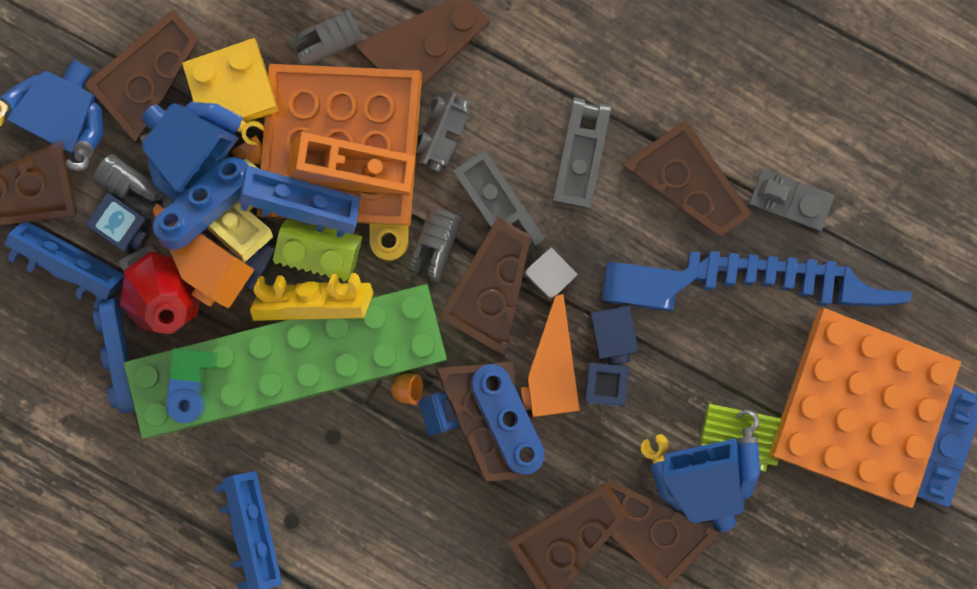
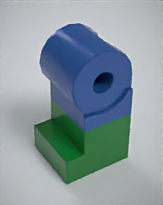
M173 348L167 411L175 421L190 423L200 419L204 414L206 408L205 399L202 395L205 368L216 369L218 353Z

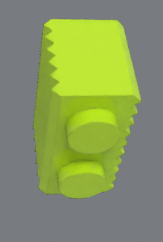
M286 219L280 227L273 257L275 264L281 262L283 267L287 264L290 268L296 266L298 271L303 268L305 272L309 270L313 274L319 272L320 276L326 274L328 278L332 274H337L338 279L341 278L343 282L350 278L356 266L362 236L345 233L342 237H337V230L323 227L322 232L316 230L317 224L312 225L294 219Z
M706 404L698 447L735 438L738 441L739 438H743L742 429L753 425V416L746 414L738 419L737 415L742 410ZM757 414L759 426L752 434L753 437L758 438L760 471L766 472L767 465L777 466L778 459L769 456L781 419Z

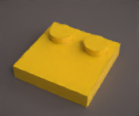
M255 38L182 63L194 102L217 103L242 116V121L244 122L279 111L261 51Z

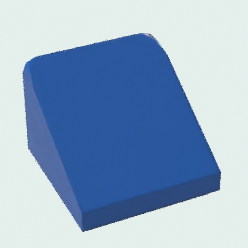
M444 391L420 399L419 405L429 436L459 428V424Z

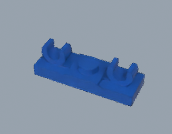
M248 165L243 175L239 197L241 210L246 211L249 205L262 209L261 215L265 217L270 212H274L279 216L312 225L317 224L316 230L322 232L323 227L337 230V237H342L345 233L353 234L357 224L360 197Z
M22 222L8 234L4 245L12 249L8 257L10 262H15L21 254L28 257L29 264L26 271L32 272L39 265L48 270L52 276L79 285L76 290V298L81 299L87 291L92 292L96 295V302L93 306L96 309L99 308V301L107 300L123 282L124 274L30 222Z
M953 386L917 497L944 507H950L977 426V394Z
M253 471L222 478L223 484L217 485L215 492L225 491L228 505L220 507L219 510L221 513H231L232 535L237 546L238 555L241 556V559L235 561L232 566L233 568L243 567L246 581L237 583L238 589H269L283 585L257 472Z

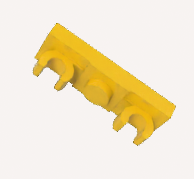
M351 273L348 283L343 284L339 282L337 274H332L329 282L316 283L310 281L296 283V285H287L285 278L282 275H278L273 286H267L264 277L259 276L254 286L256 298L250 312L253 321L364 318L373 296L371 283H360V278L356 273Z

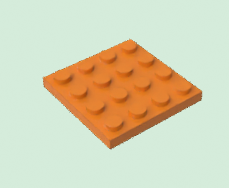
M269 64L268 77L279 111L265 116L260 169L286 176L291 144L301 132L415 155L416 161L422 85L421 71ZM415 161L411 191L408 195L336 190L360 197L357 223L395 226L411 225ZM257 208L256 216L260 218L290 219L276 215L274 212H270L265 217L261 215L262 209Z
M818 308L769 456L901 506L913 508L961 361L826 308Z

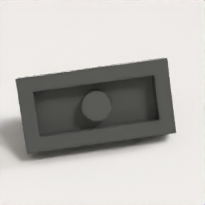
M763 168L748 206L820 233L835 195Z

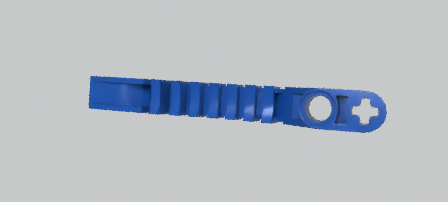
M691 251L688 254L684 271L607 262L601 301L653 310L674 311L676 294L694 280L703 281V289L712 291L716 287L717 273H724L722 286L732 287L733 284H736L737 271H744L742 285L749 286L756 282L757 272L763 273L761 286L771 287L772 284H775L776 274H782L780 290L790 291V288H794L796 275L801 276L799 296L808 297L809 294L813 295L815 277H820L818 306H827V304L832 303L834 279H839L836 304L890 306L910 302L911 292L871 288L861 282L854 275L850 267L836 266L837 262L825 261L822 265H818L817 260L807 259L803 263H797V258L788 257L784 262H781L775 256H768L765 260H758L759 255L749 254L745 258H739V254L729 253L726 257H720V252L710 251L707 254V258L699 263L700 252Z

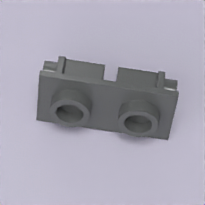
M440 92L438 96L432 99L426 113L429 119L424 130L420 131L417 136L415 163L427 164L426 168L437 173L441 172L442 167L447 168L456 146V142L445 138L446 132L448 131L456 136H460L470 114V110L467 109L470 102L459 97L455 98L456 93Z

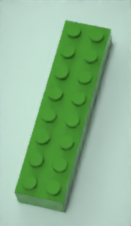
M425 284L372 298L364 318L286 320L178 348L218 353L216 369L205 368L202 395L205 399L206 408L200 419L194 422H177L170 417L167 411L173 350L123 363L142 439H152L448 361L429 287Z

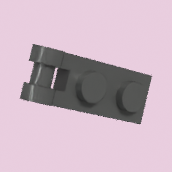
M574 97L553 202L591 209L612 105L600 103V106L586 104L585 99ZM581 119L596 121L595 131L580 128Z
M485 149L453 170L454 175L490 228L497 217L511 225L518 221L524 229L523 232L531 236L529 245L533 243L536 246L545 240Z

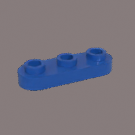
M235 157L220 161L159 213L153 223V231L159 243L168 249H179L186 246L235 204L240 197L243 175L248 164L244 160ZM206 197L204 200L198 201L200 198ZM173 222H177L174 226L168 227Z
M115 297L100 300L99 309L93 310V318L97 332L103 331L106 346L100 348V355L104 369H110L113 385H108L107 387L110 405L112 408L118 407L121 414L135 412L123 363L130 361L120 307Z
M495 364L478 368L471 377V392L506 466L516 474L534 473L543 464L544 449L508 372ZM490 376L498 381V388L495 391H490L486 387V380ZM506 412L512 413L515 417V422L511 427L503 423L502 418ZM524 447L531 451V459L528 462H523L519 457V452Z

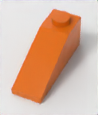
M301 132L291 144L286 176L334 190L408 195L411 191L415 155Z
M156 204L152 210L155 217L165 208ZM173 222L168 227L174 226L177 222ZM200 233L182 248L169 249L181 278L195 288L191 294L210 307L214 302H217L229 309L255 270L203 233Z
M564 295L555 296L527 379L528 387H521L523 406L525 410L532 411V418L580 411Z

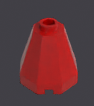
M150 251L124 270L120 305L140 330L172 334L198 315L200 300L191 294L195 288L181 278L172 256Z

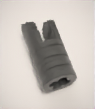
M348 9L333 18L327 19L290 37L289 44L296 51L303 50L298 54V64L310 66L364 39Z
M113 154L107 156L97 167L93 176V182L146 219H154L155 215L152 210L156 204L152 201L161 200L163 193L153 185V181L120 160L117 156Z
M429 207L408 267V273L414 275L421 274L431 249H434L428 276L430 280L435 282L441 280L462 217L442 209Z

